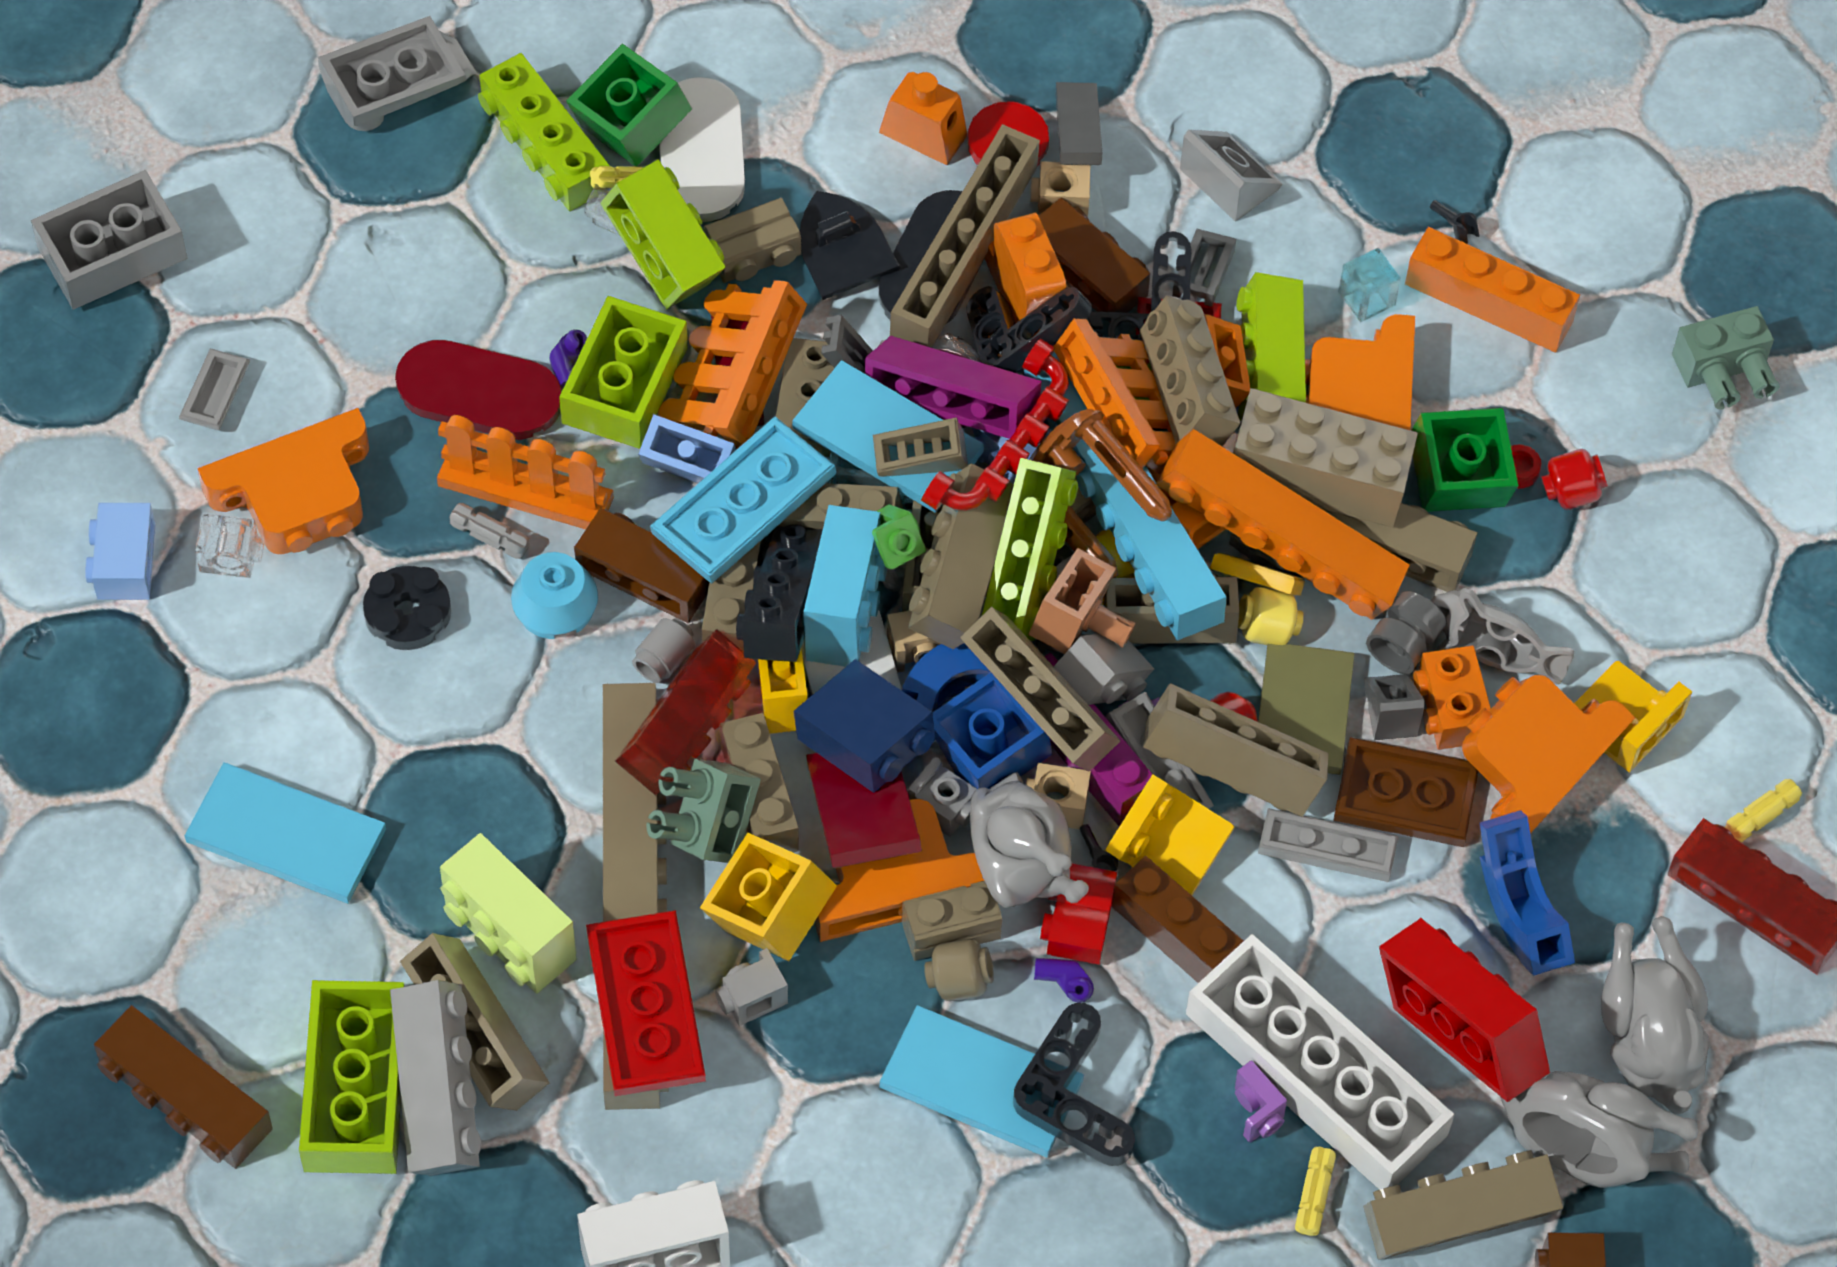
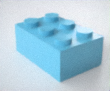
M828 505L804 608L806 661L846 667L855 659L860 661L861 652L868 653L872 640V627L869 626L870 617H877L880 604V591L876 590L878 582L885 581L887 568L883 563L872 535L873 529L881 525L880 512Z

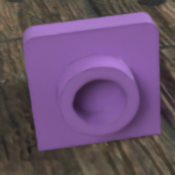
M1252 1060L1237 1070L1235 1095L1248 1112H1256L1246 1120L1243 1134L1247 1141L1251 1143L1260 1135L1263 1138L1271 1136L1283 1125L1287 1099Z

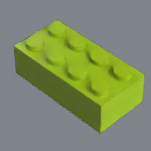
M312 980L299 1154L304 1172L397 1174L401 1094L390 990L405 987L404 982Z

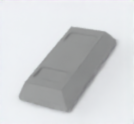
M210 348L179 415V419L214 430H220L250 363V359Z

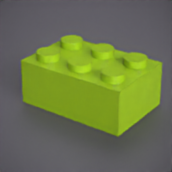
M658 159L616 183L600 204L667 310L708 286L726 267L722 262L724 261V255L715 240H709L700 226L702 225V220L698 211L691 203L686 204L678 189L680 186L677 177L669 167L664 168Z
M607 296L561 392L560 409L562 424L640 449L653 414H658L660 405L663 403L674 379V372L681 364L688 349L687 321Z

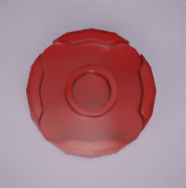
M997 102L984 107L973 117L968 128L967 140L968 152L977 165L980 163L1002 124L1040 140L1037 167L1040 165V160L1046 156L1049 149L1048 126L1043 117L1030 106L1017 102Z

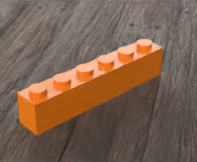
M1195 429L1175 444L1156 484L1167 491L1169 496L1175 501L1188 504L1202 513L1210 523L1223 526L1239 536L1247 546L1263 551L1277 560V563L1282 568L1298 573L1312 582L1319 591L1333 595L1349 605V608L1354 613L1368 617L1371 620L1392 606L1410 566L1402 559Z

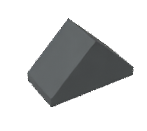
M1408 674L1364 678L1374 740L1417 737L1424 711V699Z

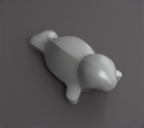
M1469 588L1438 594L1430 600L1441 610L1446 619V626L1443 630L1446 639L1437 647L1436 651L1474 645L1477 660L1488 666L1514 673L1537 672L1540 675L1546 676L1555 684H1561L1565 678L1568 666L1574 657V650L1568 647L1546 646L1534 630L1517 615L1506 609L1481 603L1476 593Z

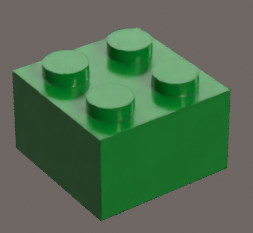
M623 43L566 100L584 130L636 167L692 110L678 82Z
M1504 409L1421 413L1411 431L1417 432L1412 456L1422 508L1427 512L1505 507L1517 489L1518 481Z

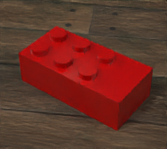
M1420 918L1379 946L1394 1010L1506 1102L1511 1101L1550 1073L1537 1009L1513 991L1500 974L1493 975L1485 969L1472 952H1464L1456 946L1443 929L1438 928L1436 930L1424 919Z

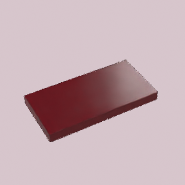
M818 753L806 755L807 767L833 868L922 851L920 836L902 771L893 781L886 782L873 793Z

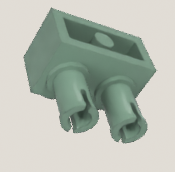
M1758 306L1679 327L1672 356L1687 388L1705 383L1714 401L1715 408L1724 409L1723 400H1725L1729 408L1741 399V395L1731 379L1733 375L1745 373L1753 390V395L1757 399L1764 397L1762 389H1764L1766 397H1769L1780 388V384L1767 362L1774 339Z
M696 758L694 759L691 771L680 770L674 767L665 768L660 775L674 778V781L659 779L658 783L661 793L666 796L683 797L679 814L661 810L652 811L648 818L662 821V824L647 822L648 835L653 839L671 840L670 844L702 860L729 863L744 839L761 779L728 763Z

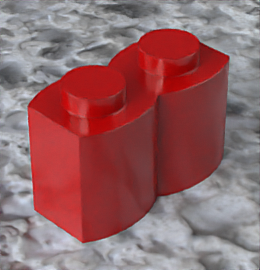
M1072 863L1069 868L1070 879L1086 882L1089 886L1088 893L1077 903L1068 902L1065 895L1062 894L1049 897L1048 900L1056 902L1053 914L1045 913L1040 940L1048 941L1047 955L1100 965L1117 872Z

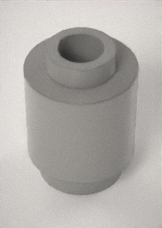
M677 618L673 620L661 619L635 650L636 657L632 660L633 666L644 678L653 683H659L663 678H669L695 648L692 629L685 622Z

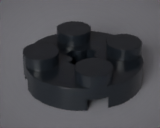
M400 566L385 572H378L372 576L369 581V588L363 598V612L366 626L374 637L376 634L378 638L386 641L387 646L394 649L414 650L432 643L436 640L435 635L442 630L443 626L444 628L447 627L451 618V603L448 589L439 579L438 573L430 567ZM403 601H412V603L419 605L413 607L412 614L403 615L402 609H396L397 605Z

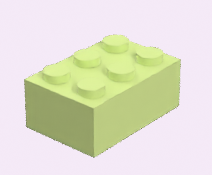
M481 833L440 866L442 879L440 889L445 898V906L443 907L445 913L457 926L462 927L465 924L475 934L474 939L484 953L490 957L496 954L506 964L504 968L519 986L527 984L538 994L577 960L573 921Z

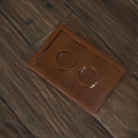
M1350 737L1333 821L1464 848L1479 771L1469 761Z

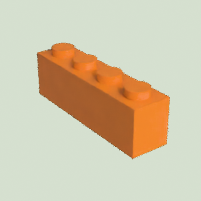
M1430 227L1426 229L1410 257L1405 285L1555 353L1574 321L1580 294Z

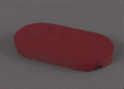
M430 340L420 343L407 351L397 365L395 381L398 394L404 401V405L412 413L423 418L448 423L451 416L458 415L470 420L474 424L475 431L489 434L492 428L500 427L510 431L514 435L515 440H523L534 437V433L542 429L543 431L549 429L556 422L561 412V387L557 378L548 368L534 361L453 341Z

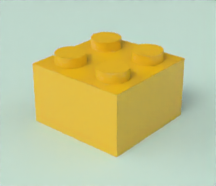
M747 833L700 906V909L725 932L763 950L768 948L770 953L790 961L837 885L811 860Z

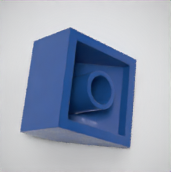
M991 672L933 712L937 744L955 774L976 789H990L1003 778L1016 772L1021 777L1037 766L1038 763L1052 755L1050 737Z

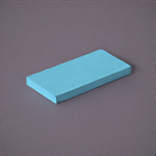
M841 360L792 420V428L890 487H898L899 492L934 513L937 512V510L922 502L921 499L938 472L879 477L876 468L873 435L942 421V419ZM964 433L968 465L974 464L984 452V444ZM950 441L943 442L944 450L951 449ZM925 443L926 454L933 453L932 443ZM914 444L907 445L908 458L914 457ZM889 446L891 461L898 460L897 446ZM961 470L949 471V472H943V473L946 474L947 476H950L951 474H953V473L956 474V473H958V472L961 471Z
M774 417L651 524V532L712 584L836 474L835 465L777 417Z
M223 762L184 836L186 843L349 904L386 831L385 822Z
M916 1006L881 1077L879 1088L1048 1158L1057 1138L1023 1119L1013 1107L1014 1088L1034 1057V1053L921 1006ZM1046 1058L1044 1059L1046 1066L1050 1070L1062 1071L1067 1068ZM1077 1072L1066 1089L1077 1094L1083 1083L1084 1074ZM1035 1090L1032 1095L1025 1093L1027 1104L1032 1105L1036 1100L1041 1101V1091ZM1055 1100L1053 1108L1049 1106L1048 1117H1053L1055 1107L1060 1101ZM1069 1111L1065 1112L1061 1116L1062 1124L1064 1123Z

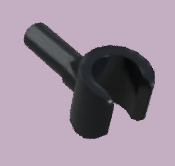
M1437 200L1430 204V209L1453 225L1455 239L1468 244L1467 234H1473L1476 237L1480 236L1477 219L1473 213L1457 214Z
M1089 824L1082 825L1079 830L1092 857L1090 867L1098 868L1097 864L1104 862L1111 867V871L1117 872L1118 859L1107 851L1102 850Z

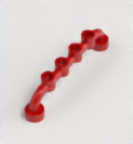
M1040 338L1025 359L1022 368L1035 376H1038L1042 370L1045 371L1051 378V384L1042 392L1032 410L1024 416L1011 438L1003 444L990 466L985 468L972 490L968 493H959L951 489L955 480L939 471L923 494L922 502L935 510L943 504L954 510L967 511L977 508L987 498L994 502L1000 499L1010 482L1009 479L1004 477L1005 473L1010 471L1014 475L1017 474L1020 458L1028 459L1030 455L1029 452L1024 450L1026 445L1029 444L1037 448L1050 426L1043 422L1047 417L1056 422L1070 401L1064 397L1069 384L1068 374L1063 365L1052 356L1055 347Z

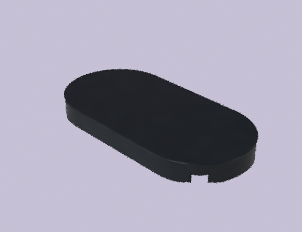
M945 190L936 192L923 199L914 210L893 252L900 269L882 276L879 281L878 297L880 305L885 310L884 314L889 320L891 319L892 309L962 191ZM981 265L979 266L977 272L975 273L974 277L969 283L967 289L962 295L960 301L955 307L947 323L953 320V318L957 315Z

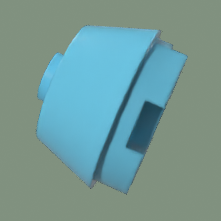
M548 552L533 558L516 579L511 592L512 608L517 618L528 631L546 639H555L554 635L566 634L576 630V633L581 631L590 621L598 602L597 586L590 573L574 558L559 552Z

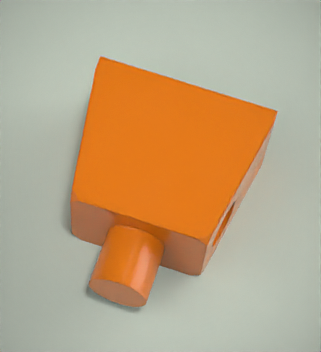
M909 72L888 102L879 133L948 165L967 137L961 97L957 92L938 84L937 78L929 72L919 74Z

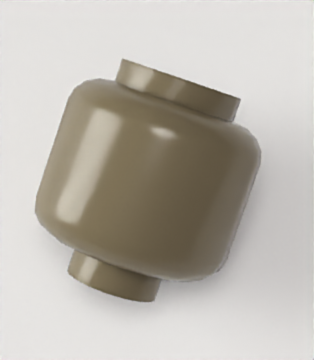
M974 939L938 944L933 950L932 961L925 962V977L928 987L930 989L936 988L940 997L949 1002L982 996L987 989V984L994 981L993 963L989 949L987 947L981 948L980 944Z

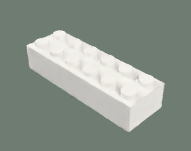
M1253 934L1243 941L1189 992L1186 1015L1242 1066L1252 1060L1287 1099L1286 1106L1379 1190L1398 1185L1448 1136L1454 1113Z

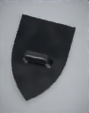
M816 191L805 209L801 220L800 235L803 259L822 300L900 269L880 226L869 212L842 196Z

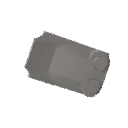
M431 16L318 57L319 70L330 97L344 121L351 128L358 131L373 130L383 122L384 115L463 83L469 77L476 74L475 69L457 39L439 31Z

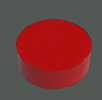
M1521 444L1512 445L1511 450L1518 481L1517 488L1530 487L1539 477L1542 465L1541 458L1529 446Z

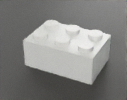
M700 1180L689 1181L680 1185L674 1191L662 1194L654 1191L644 1192L634 1196L629 1202L617 1205L598 1203L587 1208L585 1212L577 1214L581 1251L585 1267H730L729 1231L715 1181L707 1183Z

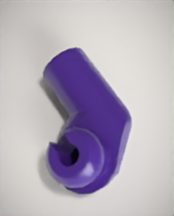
M578 329L570 330L562 336L549 355L550 364L560 384L561 391L588 338L583 331Z
M1036 958L1034 980L1056 982L1066 996L1077 1003L1085 1002L1093 995L1094 984L1078 962Z

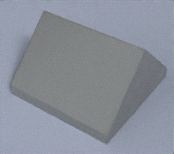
M1188 129L1184 135L1180 170L1235 222L1277 192L1283 185L1228 132Z

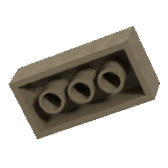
M1250 388L1233 454L1321 509L1393 528L1404 495L1417 432Z

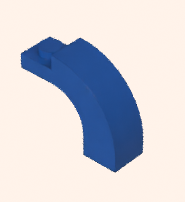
M965 643L954 649L940 644L916 663L907 676L902 691L933 713L948 699L962 693L965 690V686H972L989 674L990 671Z
M1520 810L1480 822L1485 855L1480 856L1485 883L1496 916L1508 943L1519 961L1533 976L1575 963L1569 923L1550 903L1537 871L1528 816Z

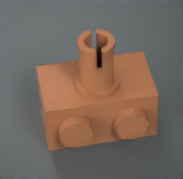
M1077 548L1043 599L1028 635L1065 654L1078 640L1083 631L1087 632L1090 629L1123 648L1131 636L1136 622L1130 621L1102 606V600L1116 568Z

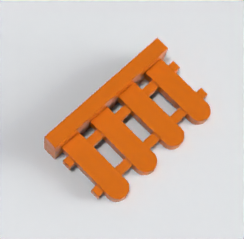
M774 281L771 288L763 287L761 294L741 292L742 290L736 284H728L726 290H715L708 294L704 301V307L714 319L711 326H699L691 332L689 344L699 353L695 363L685 362L676 368L673 378L683 389L680 399L671 398L664 401L660 405L658 416L696 430H703L704 433L715 437L719 433L726 441L734 443L736 449L753 436L807 306V303L789 282ZM729 319L749 321L746 330L726 328ZM714 355L734 357L731 366L712 365L711 362ZM699 392L718 394L715 403L695 401Z
M1074 318L1054 345V352L1065 368L1087 409L1103 412L1102 422L1127 449L1142 469L1150 459H1153L1155 464L1164 465L1169 459L1176 443L1153 371H1150L1147 366L1149 359L1143 341L1132 340L1129 334H1120L1117 339L1102 338L1093 331L1087 319ZM1116 366H1129L1131 369H1121ZM1134 397H1147L1150 400H1135ZM1152 428L1167 429L1168 432L1153 431Z
M458 415L451 416L448 423L442 421L439 426L438 435L445 437L447 440V445L445 444L441 451V458L445 460L437 476L439 487L585 530L600 508L607 511L610 509L614 499L613 490L599 486V483L603 482L606 475L605 469L597 467V460L586 452L575 451L571 459L556 455L555 447L545 440L534 439L530 447L516 443L514 435L500 427L492 428L489 435L477 432L470 420ZM477 447L486 449L487 453L477 450ZM517 459L527 461L528 465L518 462ZM558 471L568 473L569 477L558 474Z

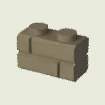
M782 198L704 226V233L707 238L715 240L723 252L724 261L722 262L726 268L719 274L723 283L734 279L738 281L748 280L756 275L758 270L771 265L777 267L786 266L794 261L796 256L801 255L800 231L790 216V212Z
M985 881L973 883L968 888L961 886L903 901L902 924L914 961L932 957L934 948L941 943L974 939L979 944L1001 939V911Z

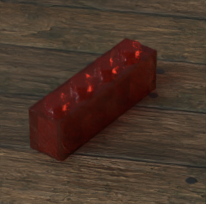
M716 629L695 648L615 762L656 796L660 792L659 779L674 781V778L660 775L665 768L674 767L680 770H691L692 767L687 764V761L691 756L694 759L697 758L711 742L712 738L707 733L711 727L716 730L720 723H723L732 711L727 706L731 699L734 702L737 701L748 689L751 681L747 676L756 662L753 659L744 658V651Z
M1703 818L1675 853L1667 873L1669 877L1816 975H1818L1836 951L1837 901L1824 898L1809 888L1807 882L1801 877L1786 873L1774 865L1766 854L1757 849H1750L1735 839L1733 834L1724 826L1712 824Z

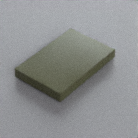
M1268 644L1258 722L1329 753L1327 773L1341 775L1355 653L1292 644Z

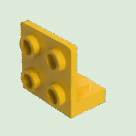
M1615 661L1574 704L1581 710L1593 699H1596L1599 703L1613 700L1620 702L1635 717L1604 752L1630 773L1684 717L1692 691L1680 681L1668 693L1664 690L1658 691L1623 663Z
M1152 774L1105 851L1132 867L1146 855L1188 893L1193 895L1233 832L1234 825Z

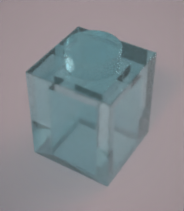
M1376 248L1343 264L1338 292L1361 323L1396 305L1401 277L1381 250Z

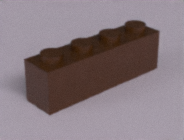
M132 1005L94 1043L99 1059L97 1066L107 1078L115 1083H118L120 1079L132 1088L131 1093L139 1103L150 1110L154 1106L167 1115L165 1117L167 1123L182 1136H186L188 1133L193 1135L201 1142L199 1146L202 1151L217 1163H221L224 1160L236 1169L273 1130L268 1110Z

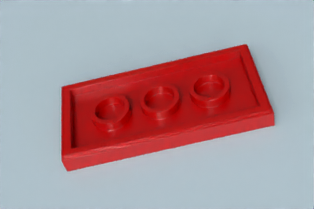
M676 910L587 924L586 931L614 1096L706 1082Z

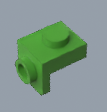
M890 504L877 510V512H880L881 525L873 529L872 535L886 568L894 569L926 552L920 536L919 524L911 512Z

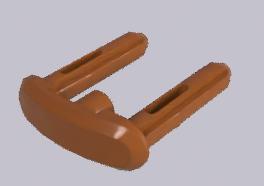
M1086 409L1069 417L1039 444L1029 458L1032 461L1076 471V477L1083 471L1086 463L1073 448L1083 439L1149 517L1164 522L1172 515L1169 499L1102 422L1104 414L1100 410ZM1068 506L1064 523L1067 524L1065 541L1074 552L1079 548L1115 567L1116 570L1112 578H1117L1119 571L1114 557L1075 513L1074 509Z

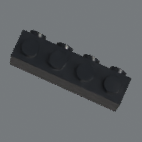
M800 525L777 526L771 542L764 543L762 566H756L754 571V589L747 590L745 614H739L736 623L737 640H743L744 658L797 662L805 638L804 608L823 529L804 528Z

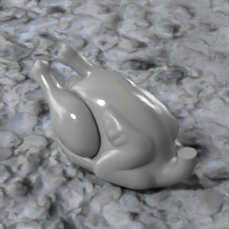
M1017 772L1003 778L990 789L978 788L974 791L970 802V827L973 848L982 877L997 903L1004 908L1015 907L1028 903L1035 897L1048 898L1060 894L1065 895L1068 902L1077 903L1088 893L1089 886L1086 882L1070 879L1069 868L1072 865V845L1069 827L1060 804L1024 784Z
M1659 916L1652 922L1653 930L1657 934L1664 954V960L1660 958L1631 960L1634 927L1628 923L1621 922L1614 929L1613 959L1601 995L1602 1019L1606 1029L1613 1035L1615 1041L1611 1046L1610 1056L1629 1086L1646 1096L1653 1097L1673 1114H1681L1688 1111L1692 1103V1096L1688 1091L1698 1087L1705 1081L1709 1036L1703 1027L1700 1026V1022L1703 1021L1708 1010L1706 989L1698 972L1682 951L1670 919Z
M1554 1071L1546 1078L1535 1082L1531 1087L1509 1102L1500 1097L1507 1115L1514 1126L1515 1136L1522 1147L1527 1151L1532 1150L1534 1157L1548 1154L1552 1170H1562L1588 1185L1600 1188L1617 1187L1645 1179L1649 1172L1672 1171L1685 1173L1689 1170V1155L1686 1151L1651 1153L1654 1145V1128L1677 1134L1684 1140L1691 1142L1698 1136L1697 1122L1694 1119L1683 1118L1660 1108L1646 1095L1631 1086L1615 1082L1605 1083L1602 1080L1585 1074Z

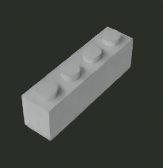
M435 980L390 990L408 1173L433 1176L480 1167L479 1152L481 1149V1139L476 1129L474 1114L476 1091L471 1083L469 1065L472 1049L466 1035L465 1015L467 1012V1002L462 992L461 984Z

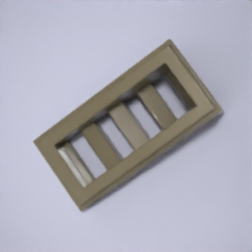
M957 417L873 435L876 468L879 477L936 473L939 471L949 472L961 470L968 466L964 432ZM950 441L951 449L944 450L943 442ZM925 443H932L933 453L926 454ZM914 444L915 456L908 458L907 445ZM889 446H897L898 460L891 461Z

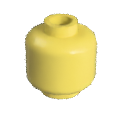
M1256 587L1249 595L1244 594L1240 599L1238 628L1242 630L1243 637L1246 640L1263 645H1285L1289 642L1292 635H1299L1303 625V611L1298 610L1296 599L1292 594L1264 587Z

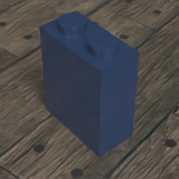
M857 659L853 660L794 710L797 739L873 793L886 782L893 781L900 774L902 768L916 756L927 752L935 741L932 711Z

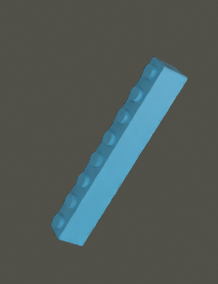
M1053 352L1052 356L1060 362L1055 352ZM1024 369V376L1042 381L1041 394L1051 384V378L1045 371L1042 370L1038 376H1035ZM1069 376V384L1064 394V397L1070 400L1067 407L1056 422L1048 417L1043 422L1050 426L1049 429L1052 431L1072 415L1087 409ZM1081 439L1073 448L1086 463L1083 471L1076 476L1079 489L1085 498L1090 497L1095 504L1097 518L1104 530L1110 529L1115 537V545L1120 558L1124 562L1129 561L1135 570V579L1140 591L1143 594L1149 593L1155 603L1154 609L1160 624L1163 627L1169 626L1178 641L1223 623L1225 620L1226 595L1173 509L1171 508L1172 515L1167 521L1161 522L1149 517L1086 442ZM1144 466L1143 470L1154 481V483L1157 484L1153 479L1152 475L1150 474L1149 470L1147 469V467Z

